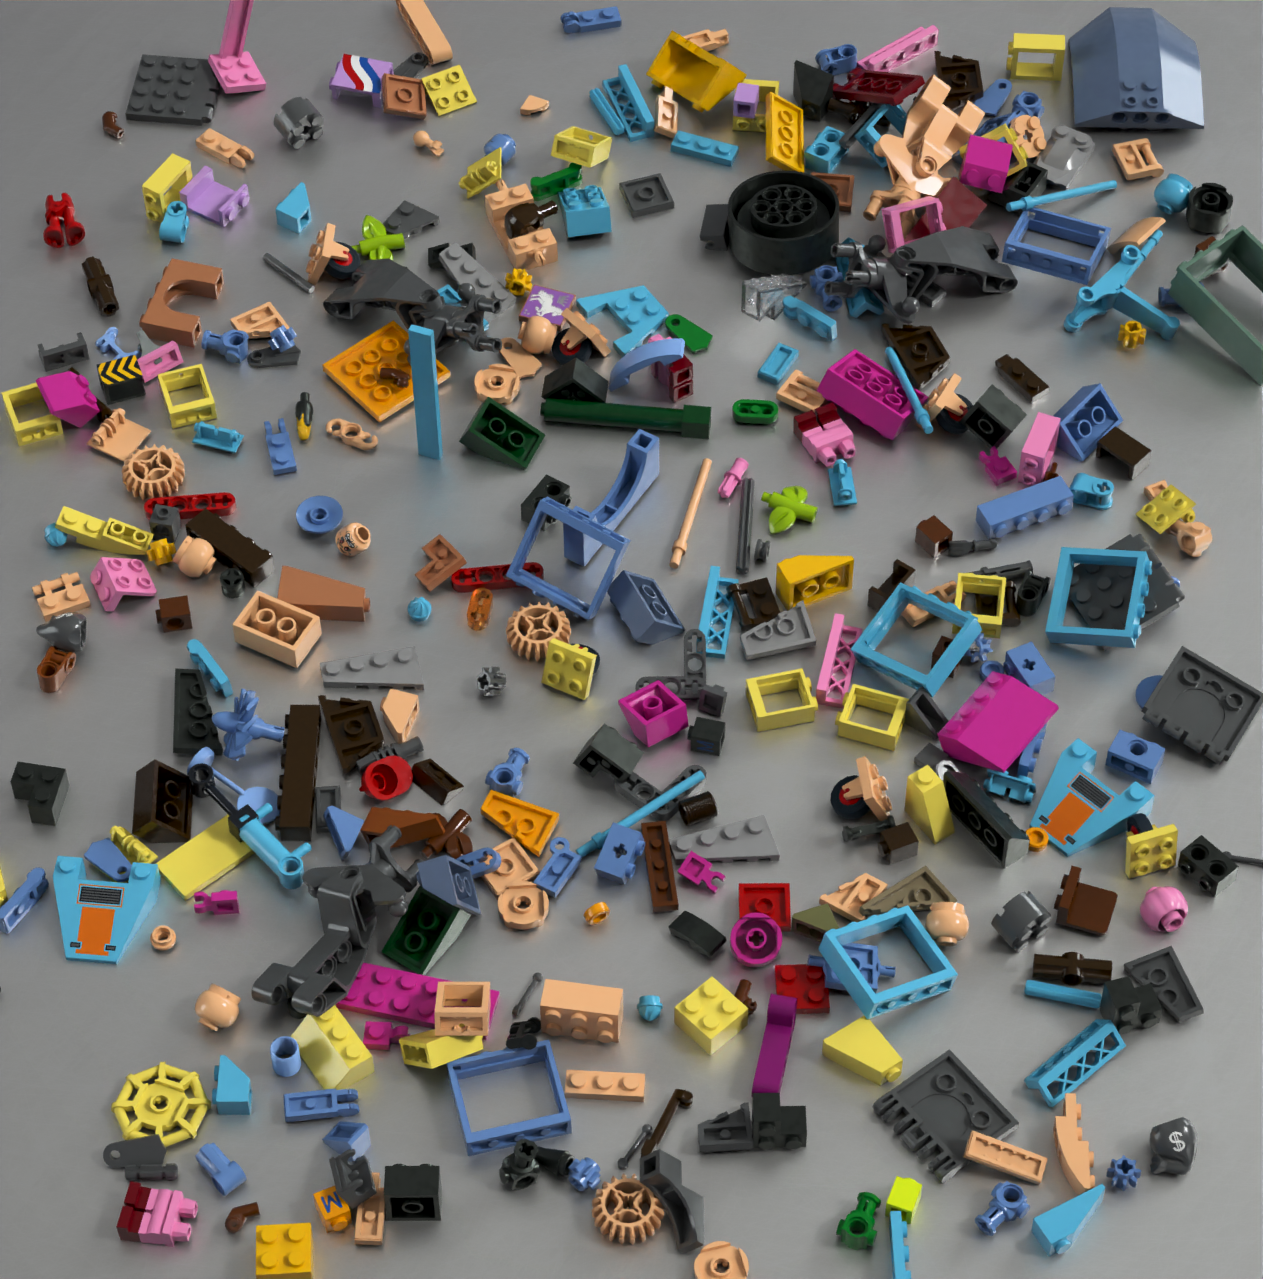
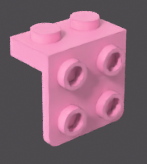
M101 557L91 572V582L105 611L114 612L123 595L155 596L157 592L143 561L139 559Z

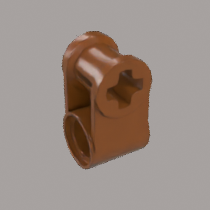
M50 646L42 662L37 667L39 685L42 691L53 693L60 689L67 675L74 668L76 662V654L74 652L66 653L58 650L55 646Z

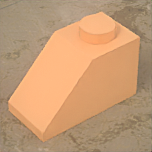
M390 688L387 697H383L381 701L380 711H383L384 723L398 744L406 742L419 712L418 695Z

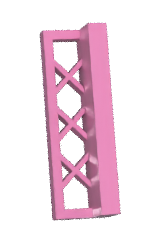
M934 25L926 29L921 26L859 60L857 67L862 70L889 72L938 44L939 29Z
M835 613L816 689V699L818 704L844 709V706H842L845 693L849 691L856 662L851 648L861 636L863 629L844 625V615ZM842 634L855 635L856 638L846 644L842 639ZM846 651L851 658L841 662L837 655ZM842 670L846 677L837 682L833 674ZM837 689L842 696L840 700L829 698L827 695Z

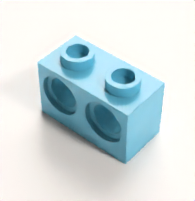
M829 126L822 133L819 132L813 144L809 145L804 152L805 168L817 173H831L849 151V148L842 149V146L839 144V140L845 133Z

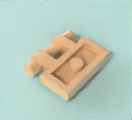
M77 572L69 575L65 573L60 575V578L51 581L44 580L40 582V585L32 587L34 596L44 593L43 597L37 598V603L45 622L49 621L52 615L58 616L67 612H76L91 606L83 584L72 585V583L80 581ZM63 586L65 588L64 590L55 593H52L51 591Z

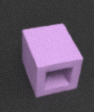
M738 83L733 100V116L755 118L759 102V85Z

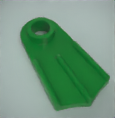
M673 314L666 318V328L676 338H682L685 341V347L693 354L708 349L713 335L681 315Z

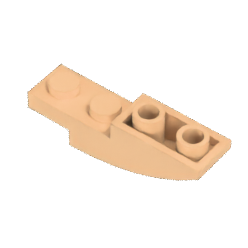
M1065 1093L1063 1116H1055L1053 1126L1054 1144L1063 1173L1074 1192L1079 1196L1095 1187V1176L1090 1175V1167L1093 1168L1094 1152L1089 1151L1088 1141H1082V1127H1077V1120H1081V1104H1076V1093Z

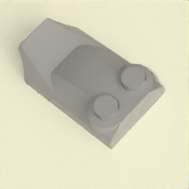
M1063 125L1054 127L1045 149L1041 150L1033 164L1048 170V184L1067 190L1094 152L1095 143L1089 135Z

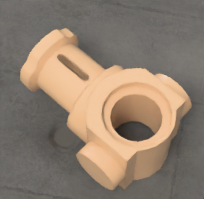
M1178 519L1165 530L1167 534L1176 536L1181 550L1192 557L1201 556L1202 551L1208 549L1212 543L1211 528L1202 522L1185 523Z

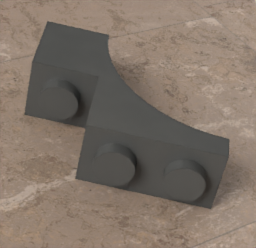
M661 1149L641 1157L640 1183L649 1188L665 1208L674 1229L677 1250L685 1254L703 1246L704 1199L703 1196L682 1185L681 1161Z

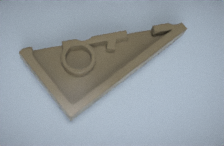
M924 866L863 904L859 912L862 916L887 913L893 908L899 909L907 905L912 911L931 910L930 906L933 903H957L958 900L928 867Z

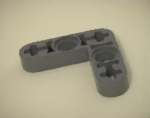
M691 629L684 636V676L642 677L637 681L635 690H640L639 688H642L644 683L651 684L657 680L664 685L673 682L678 687L675 693L681 700H699L701 689L698 690V694H693L691 689H685V695H681V682H685V687H692L693 683H697L698 687L703 688L706 684V639L704 633L699 629ZM692 635H697V639L702 641L697 643V652L702 651V654H687V651L692 652V642H688V640L692 639ZM693 658L699 659L702 662V667L697 671L691 670L688 667L689 660Z
M699 765L689 766L662 792L633 771L624 780H630V784L627 782L622 784L614 778V787L618 793L639 808H642L701 770L705 776L704 780L686 790L684 796L676 797L660 807L664 808L667 805V810L657 809L649 814L656 820L667 821L679 811V801L695 796L705 786L706 771ZM647 791L651 796L647 799H641L637 794Z

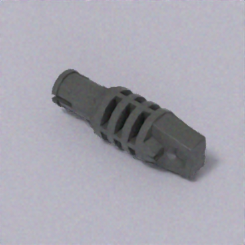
M416 736L401 744L392 743L390 747L387 745L384 747V750L380 748L377 752L373 751L356 761L357 770L362 777L367 766L387 756L395 755L405 759L413 754L424 751L422 742Z

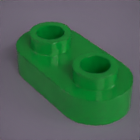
M741 399L733 404L732 415L736 421L742 423L770 424L778 418V406L768 400Z

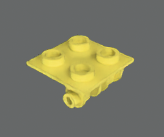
M460 64L421 78L425 87V96L429 95L438 117L477 103Z
M501 147L467 167V175L460 178L458 184L461 189L465 188L467 190L468 199L501 179Z
M1169 485L1153 500L1144 505L1136 513V516L1156 532L1162 534L1180 518L1186 523L1193 522L1195 520V512L1192 508L1196 503L1173 485Z
M113 826L111 828V841L131 864L133 862L151 864L158 858L154 852L121 826ZM102 872V873H103L106 877H108L112 882H118V881H115L114 879H112L110 876H108V875L105 874L104 872Z

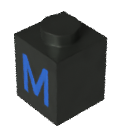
M696 717L694 726L690 725L687 740H691V751L720 756L725 739V722Z

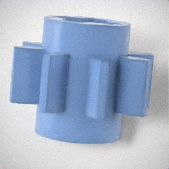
M282 325L269 333L272 338L268 343L272 350L278 348L282 353L295 345L293 339L297 335L292 327L286 329Z
M980 633L964 654V656L971 657L972 663L977 662L978 659L986 661V655L989 652H993L990 649V642L992 640L983 638L984 633Z
M1125 1155L1117 1161L1115 1159L1111 1160V1168L1107 1169L1106 1177L1112 1178V1187L1116 1186L1121 1188L1122 1191H1125L1130 1186L1136 1187L1137 1179L1141 1175V1170L1135 1169L1136 1160H1130Z
M588 1157L581 1159V1161L576 1158L568 1167L570 1170L568 1180L580 1191L587 1190L588 1188L594 1190L601 1181L599 1179L601 1176L599 1174L601 1171L599 1165Z

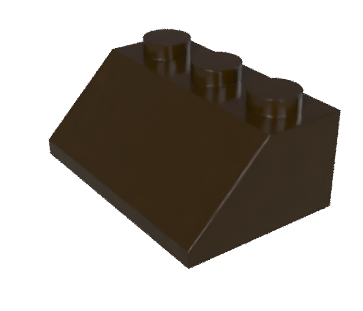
M155 759L136 772L133 835L150 843L188 842L191 839L193 793L191 792L188 775Z

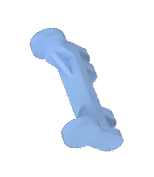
M110 327L95 342V345L103 353L111 349L117 355L113 360L135 355L139 359L142 355L139 350L125 353L115 344V338L118 335L116 327Z

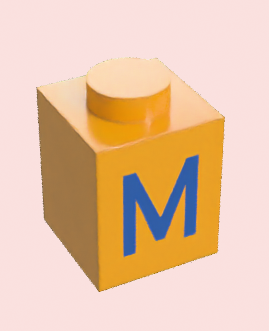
M335 1185L313 1194L315 1208L327 1233L340 1231L352 1223L348 1204L337 1194Z

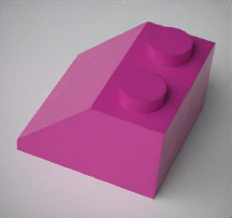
M970 134L958 175L959 181L965 185L1002 193L1008 174L1013 145Z
M67 371L36 380L52 415L82 428L100 412L96 404L97 399L91 393L88 387L89 382L83 375Z
M659 680L618 700V704L634 735L647 747L689 727L686 704Z

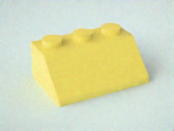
M335 1005L318 1017L307 1014L291 1035L298 1043L301 1059L324 1090L346 1089L375 1072L373 1056Z

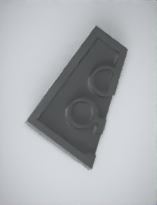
M1172 946L1124 964V969L1141 986L1152 985L1159 1003L1179 1023L1204 1013L1203 1007Z

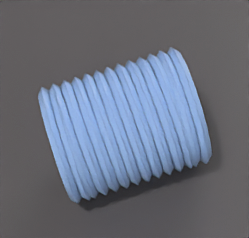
M289 1036L276 1038L270 1046L273 1069L279 1076H293L301 1067L298 1043ZM286 1054L292 1055L291 1057L285 1059L279 1058L280 1056Z

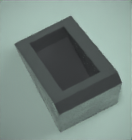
M922 686L917 689L906 703L905 724L934 740L938 739L937 734L947 724L948 719Z

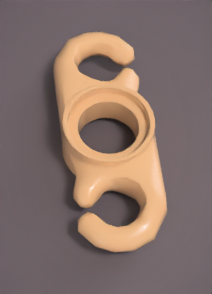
M337 418L330 420L326 424L325 429L327 433L332 432V426H340L339 430L333 431V435L342 438L343 443L348 446H354L362 450H371L378 444L377 436L373 435L371 437L370 433L362 431L361 426L356 423H350ZM350 431L358 433L355 437H348L346 434ZM366 438H372L371 443L363 442Z

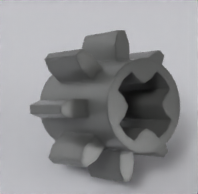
M483 667L482 673L477 676V688L484 690V696L501 695V690L506 687V674L499 672L500 667Z

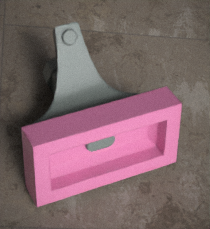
M143 330L136 333L140 341L138 350L142 353L137 361L143 377L141 380L146 383L157 377V374L164 373L183 363L176 342L171 341L163 346H158L148 338Z

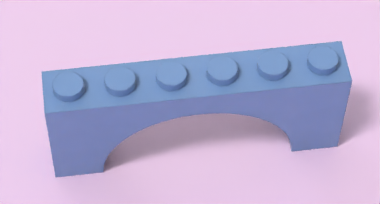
M639 429L627 443L626 455L620 473L600 505L591 513L578 506H575L573 510L614 531L659 475V438ZM563 523L564 557L584 567L603 543Z

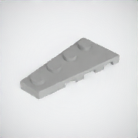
M456 242L439 253L440 262L458 286L463 283H470L475 288V294L485 295L487 298L499 299L501 301L502 308L499 313L484 312V319L488 323L516 303V297Z
M415 646L320 663L324 688L368 686L369 689H379V686H393V689L415 687V690H424Z
M764 815L669 839L670 851L676 865H682L690 851H693L708 862L720 860L722 863H732V860L747 859V862H758V859L770 858V861H779L780 858Z

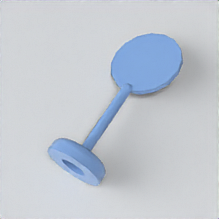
M209 747L202 748L191 760L187 768V775L189 776L190 768L196 764L203 763L211 767L215 757L214 751ZM212 768L214 777L240 795L237 800V810L248 804L256 811L266 803H269L273 811L259 820L263 825L275 821L276 816L280 815L281 810L277 809L278 795L274 791L266 787H252L244 791Z

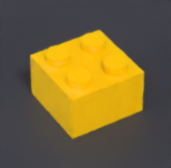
M311 1223L256 1226V1279H313V1233Z

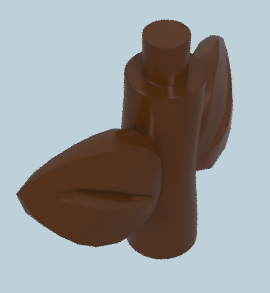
M459 809L448 822L441 814L432 813L438 815L445 833L430 837L425 842L426 847L420 852L424 858L428 859L432 854L437 855L443 849L454 859L473 852L470 837L462 833L472 822L467 812Z

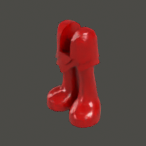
M67 193L61 194V201H53V195H48L46 198L45 218L46 223L50 226L45 228L43 238L45 243L51 247L61 248L64 246V236L60 226L63 221L65 224L66 240L69 246L77 245L85 237L83 225L74 220V205Z

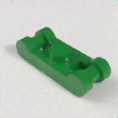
M570 163L568 168L542 178L533 177L530 180V186L534 201H541L557 195L558 192H563V189L580 186L582 184V165Z

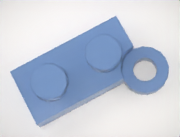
M562 837L554 838L551 841L550 851L553 855L533 882L542 892L544 890L546 894L554 898L557 897L581 863V856L570 851L568 840ZM558 844L564 845V848L558 850L555 848V846Z

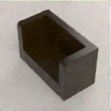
M1115 426L1098 441L1096 456L1101 458L1108 451L1130 466L1128 478L1133 480L1149 466L1152 450Z
M896 559L893 563V573L878 589L873 586L869 589L867 606L879 612L900 582L909 587L915 585L916 570Z

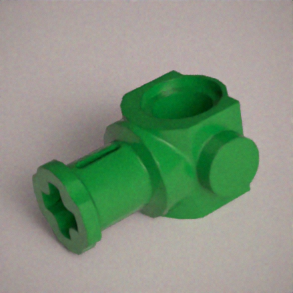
M860 1192L857 1197L858 1204L856 1209L851 1211L845 1220H840L836 1235L841 1236V1242L853 1250H867L868 1245L873 1247L877 1236V1231L873 1230L875 1224L873 1215L876 1208H879L881 1205V1200L876 1195L869 1192ZM852 1231H860V1232H862V1234H860V1235H855V1234H853V1233H851V1232H852Z

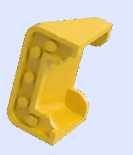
M673 30L646 73L647 76L653 79L651 81L652 84L660 89L663 86L672 88L675 93L693 103L691 107L701 113L704 110L709 112L736 89L738 83H743L747 74L729 62L707 52Z

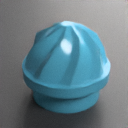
M52 523L44 529V538L51 546H62L67 541L68 534L59 531V529L55 528L56 523Z
M415 597L408 605V614L415 621L421 622L426 620L432 611L431 604L423 597Z
M654 995L641 996L639 1004H637L639 1014L647 1021H653L658 1018L663 1008V1004L660 1003V997Z

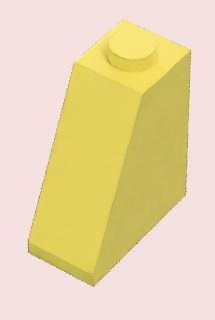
M929 765L909 775L907 778L904 811L935 845L955 833L944 783Z
M865 1016L823 1040L822 1054L826 1058L879 1086L886 1082L895 1081L902 1073L903 1059L870 1019L867 1020Z
M435 1029L399 1039L404 1064L429 1069L484 1049L482 1043L483 1036H435Z

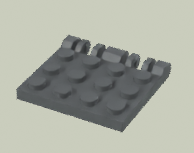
M950 1049L883 1095L872 1106L880 1116L883 1115L882 1118L886 1123L896 1119L901 1112L906 1115L894 1126L893 1130L898 1135L903 1133L901 1139L913 1152L919 1150L917 1156L920 1160L929 1157L938 1149L941 1154L931 1160L928 1168L931 1172L935 1171L934 1175L942 1183L951 1179L957 1171L972 1161L963 1158L972 1130L997 1140H1002L1019 1126V1122Z

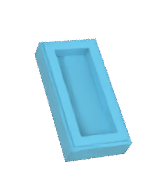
M778 343L759 369L757 377L778 386L799 356V350Z

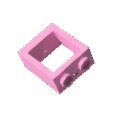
M927 196L881 209L888 251L890 253H894L898 247L918 240L914 239L904 242L899 214L901 212L926 206L930 234L946 230L945 224L942 221L941 213L943 212V207L939 198Z
M1038 412L1021 452L1018 482L1028 486L1043 482L1045 472H1047L1057 448L1061 418Z

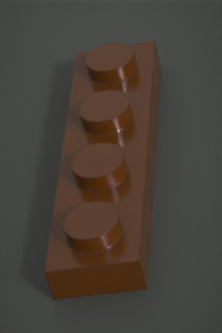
M666 821L641 823L653 913L678 910L679 904Z

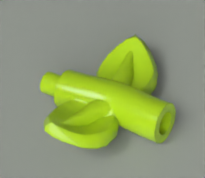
M366 215L362 224V235L365 240L359 241V245L351 246L358 254L361 253V256L368 255L369 260L389 258L393 261V255L390 250L404 249L405 242L402 233L387 235L385 226L379 220Z
M800 486L785 487L781 494L773 492V494L763 493L761 501L769 503L768 507L774 509L769 517V530L771 534L775 535L789 529L795 523L796 518L813 523L818 507L804 504L808 498L806 489Z

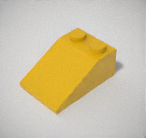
M798 555L790 559H784L777 563L776 595L788 611L802 600L806 607L852 589L854 558L852 556Z

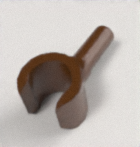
M1056 462L1052 463L1050 471L1045 472L1043 482L1059 476L1056 473L1058 466Z

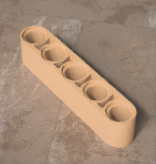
M396 0L399 11L430 64L435 65L452 60L451 47L423 0Z

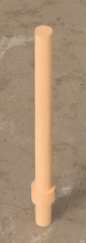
M708 458L703 459L678 539L674 541L672 546L673 554L669 566L674 569L678 568L681 557L685 555L688 546L686 541L712 461Z

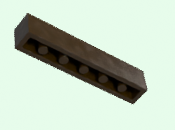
M290 705V714H285V729H288V734L283 736V749H286V754L281 755V769H284V775L279 776V789L282 790V795L277 797V809L281 811L280 816L275 818V830L280 831L281 841H311L322 721L320 705Z

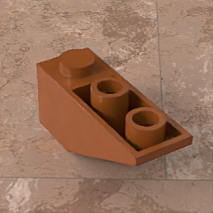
M372 807L360 830L369 845L374 838L380 837L388 826L398 827L402 836L390 849L445 833L438 815L417 813L409 810H393L386 807Z

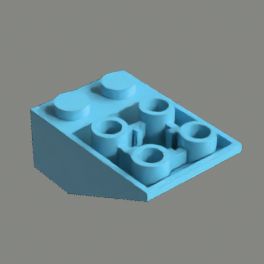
M589 185L584 187V189L566 188L563 189V192H558L563 222L568 237L612 232L610 207L601 187Z

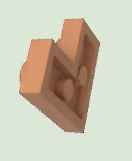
M439 534L422 547L424 553L432 561L414 575L431 592L467 562Z

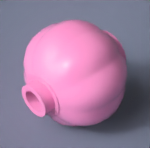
M1169 886L1150 888L1146 892V896L1140 906L1142 919L1150 929L1157 932L1165 931L1158 924L1159 921L1168 932L1179 929L1188 912V904L1183 894L1178 889Z

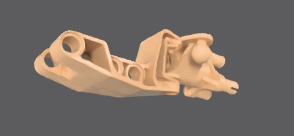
M934 74L927 80L909 108L902 138L885 134L874 145V153L878 157H886L893 187L891 190L873 191L870 196V202L863 212L864 218L869 221L876 220L882 207L886 208L927 196L936 198L951 179L940 176L938 170L952 158L951 156L960 147L968 142L970 134L974 135L985 115L983 110L969 100H966L967 103L958 115L942 104L951 87ZM915 209L899 213L903 238L906 237L919 220Z

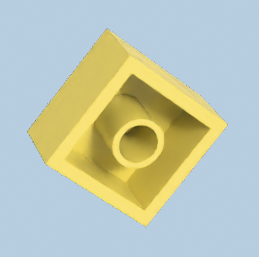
M711 976L674 1007V1023L711 1056L748 1025L749 1008Z

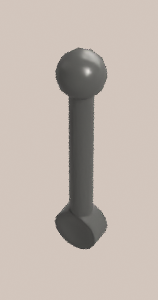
M1223 852L1234 861L1263 865L1262 859L1234 856L1230 852Z
M541 973L533 975L532 983L518 1005H515L513 1008V1015L518 1016L520 1014L522 1006L536 984L542 981L543 976Z
M645 1124L642 1127V1133L626 1156L618 1160L619 1169L625 1170L628 1168L629 1159L645 1136L652 1132L651 1125Z

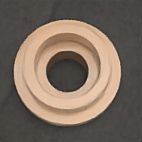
M158 926L151 933L150 941L155 949L168 950L174 946L176 934L168 926Z

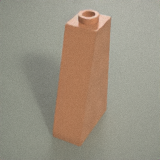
M282 566L277 599L320 617V620L364 622L365 612H370V598H366L365 588L293 567Z

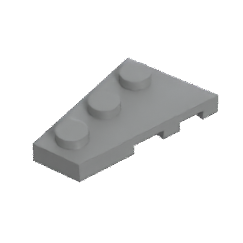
M802 600L795 607L788 611H782L769 622H763L740 635V642L746 660L815 646L816 638L804 601Z

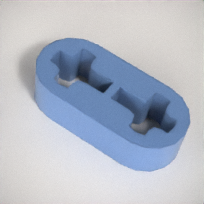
M488 847L465 854L456 859L464 864L473 865L470 867L473 879L496 871L501 864L500 854ZM487 855L493 857V859L489 861V865L483 862L488 859Z

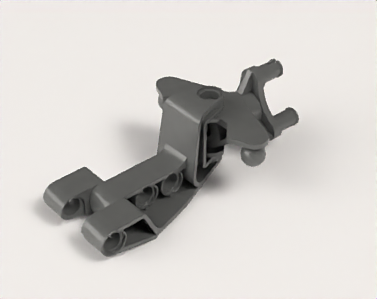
M961 226L935 232L898 247L891 257H886L881 252L885 248L886 242L880 235L872 236L869 239L868 245L864 247L860 242H850L849 244L834 243L831 246L832 257L849 258L847 276L843 282L827 281L824 286V292L828 296L838 295L843 298H854L860 289L867 288L901 322L910 324L915 320V313L919 310V297L937 275L975 276L984 292L996 293L1012 291L1017 286L1018 281L1008 265L995 261L999 256V248L990 233Z
M389 258L365 260L351 275V281L354 285L336 289L323 302L324 309L330 315L346 319H353L365 306L396 311L407 330H409L411 324L434 330L435 354L455 345L460 338L465 339L474 351L483 352L486 350L498 353L502 349L501 339L487 337L483 326L485 311L494 314L501 311L502 303L499 299H491L485 295L475 294V288L472 284L463 283L458 288V295L462 300L457 303H445L444 297L440 296L438 291L412 271ZM408 339L404 344V351L408 355L407 360L411 365Z
M388 826L380 837L374 838L369 843L370 860L365 865L312 868L303 874L302 879L308 886V892L312 897L318 898L324 936L294 967L272 963L253 984L251 994L255 1001L276 1006L285 999L292 997L291 1004L297 1012L318 1017L348 995L362 967L377 923L375 907L388 904L390 914L395 917H401L408 910V903L404 899L406 892H411L417 886L416 873L419 871L417 863L424 862V860L416 859L407 871H404L390 853V847L402 836L398 827Z

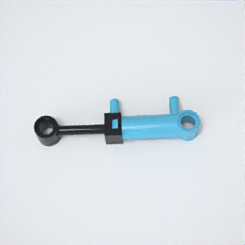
M201 763L190 768L188 774L193 795L199 798L210 796L229 815L228 825L230 833L240 843L244 841L279 877L283 887L287 889L299 888L304 883L302 879L304 868L301 857L312 850L311 845L305 842L290 853L259 821L273 811L269 803H266L256 811L248 804L237 810L215 787L213 770L209 765Z

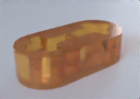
M478 588L471 595L467 611V624L472 630H483L489 624L493 607V594L489 589ZM481 598H486L483 600V604L479 605ZM477 614H481L479 621H476Z

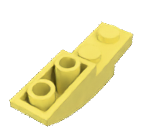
M63 506L55 528L59 529V531L77 537L76 543L119 554L146 555V551L150 546L149 543H151L154 536L153 533L113 518H109L108 522L65 506Z

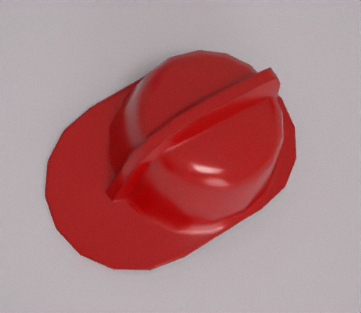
M395 755L387 756L367 766L366 771L361 777L362 786L359 788V791L365 792L366 795L373 799L388 800L410 788L413 779L412 769L402 757Z

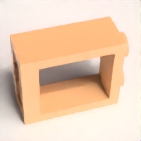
M438 982L434 1012L435 1036H488L491 1007L490 982ZM444 1006H481V1007H444Z

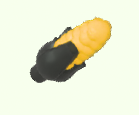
M307 392L300 394V401L297 402L295 407L297 431L300 440L309 438L313 415V406L309 402L310 394Z

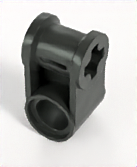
M1030 570L1026 571L1022 584L1018 589L1016 609L1020 615L1031 616L1035 614L1048 591L1050 577L1043 578L1032 574Z

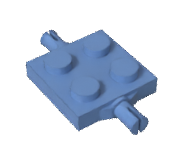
M849 943L842 946L875 994L878 989L879 975L895 977L896 967L880 964L878 946ZM808 956V966L823 968L825 988L846 990L824 957Z

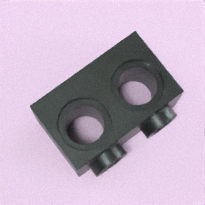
M546 474L521 504V520L530 523L540 500L547 496L568 507L572 499L570 496V486ZM547 514L541 530L546 531L557 519Z
M1202 835L1180 852L1178 861L1181 871L1185 875L1192 877L1204 891L1209 892L1214 897L1236 880L1239 868L1236 863Z

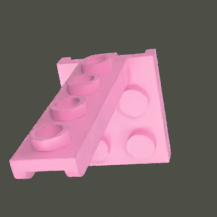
M230 0L219 54L209 55L208 63L225 94L262 91L266 88V82L248 51L243 52L254 0Z

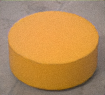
M1032 827L1025 831L1030 839L1028 850L1039 852L1047 847L1049 838L1045 830Z
M599 902L588 908L583 916L589 925H595L605 920L609 916L610 910L605 902Z

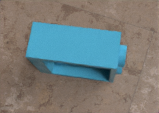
M883 104L854 136L881 168L888 164L886 157H878L874 153V145L881 135L873 126L884 115L898 132L903 135L907 113L900 104L896 106Z

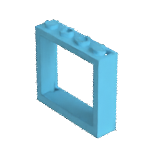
M1061 547L1045 630L1049 642L1135 648L1136 640L1141 635L1140 618H1144L1145 615L1144 596H1148L1149 593L1147 579L1148 575L1152 574V561H1149L1147 552ZM1075 563L1136 566L1125 630L1063 626Z
M900 582L852 646L851 651L859 663L916 690L923 686L930 697L933 698L980 634L982 628L977 621L978 618L973 616L970 611L964 612L951 602L944 603L931 593L927 595L922 593L916 586L909 587ZM908 604L914 605L962 628L928 675L874 651Z
M908 905L899 909L893 908L887 913L878 916L872 915L860 922H851L839 929H830L823 935L818 948L867 1020L950 991L958 976L955 969ZM900 926L933 974L875 994L842 946Z

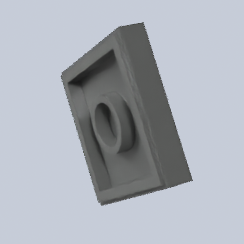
M661 173L619 183V189L633 218L674 208V201Z

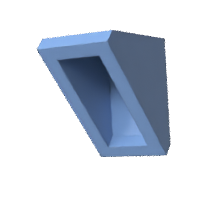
M329 806L324 812L323 817L341 860H344L349 855L364 820L337 807Z
M340 1121L322 1139L326 1145L340 1155L349 1149H355L356 1154L348 1159L350 1162L361 1157L371 1146L369 1127L365 1123Z

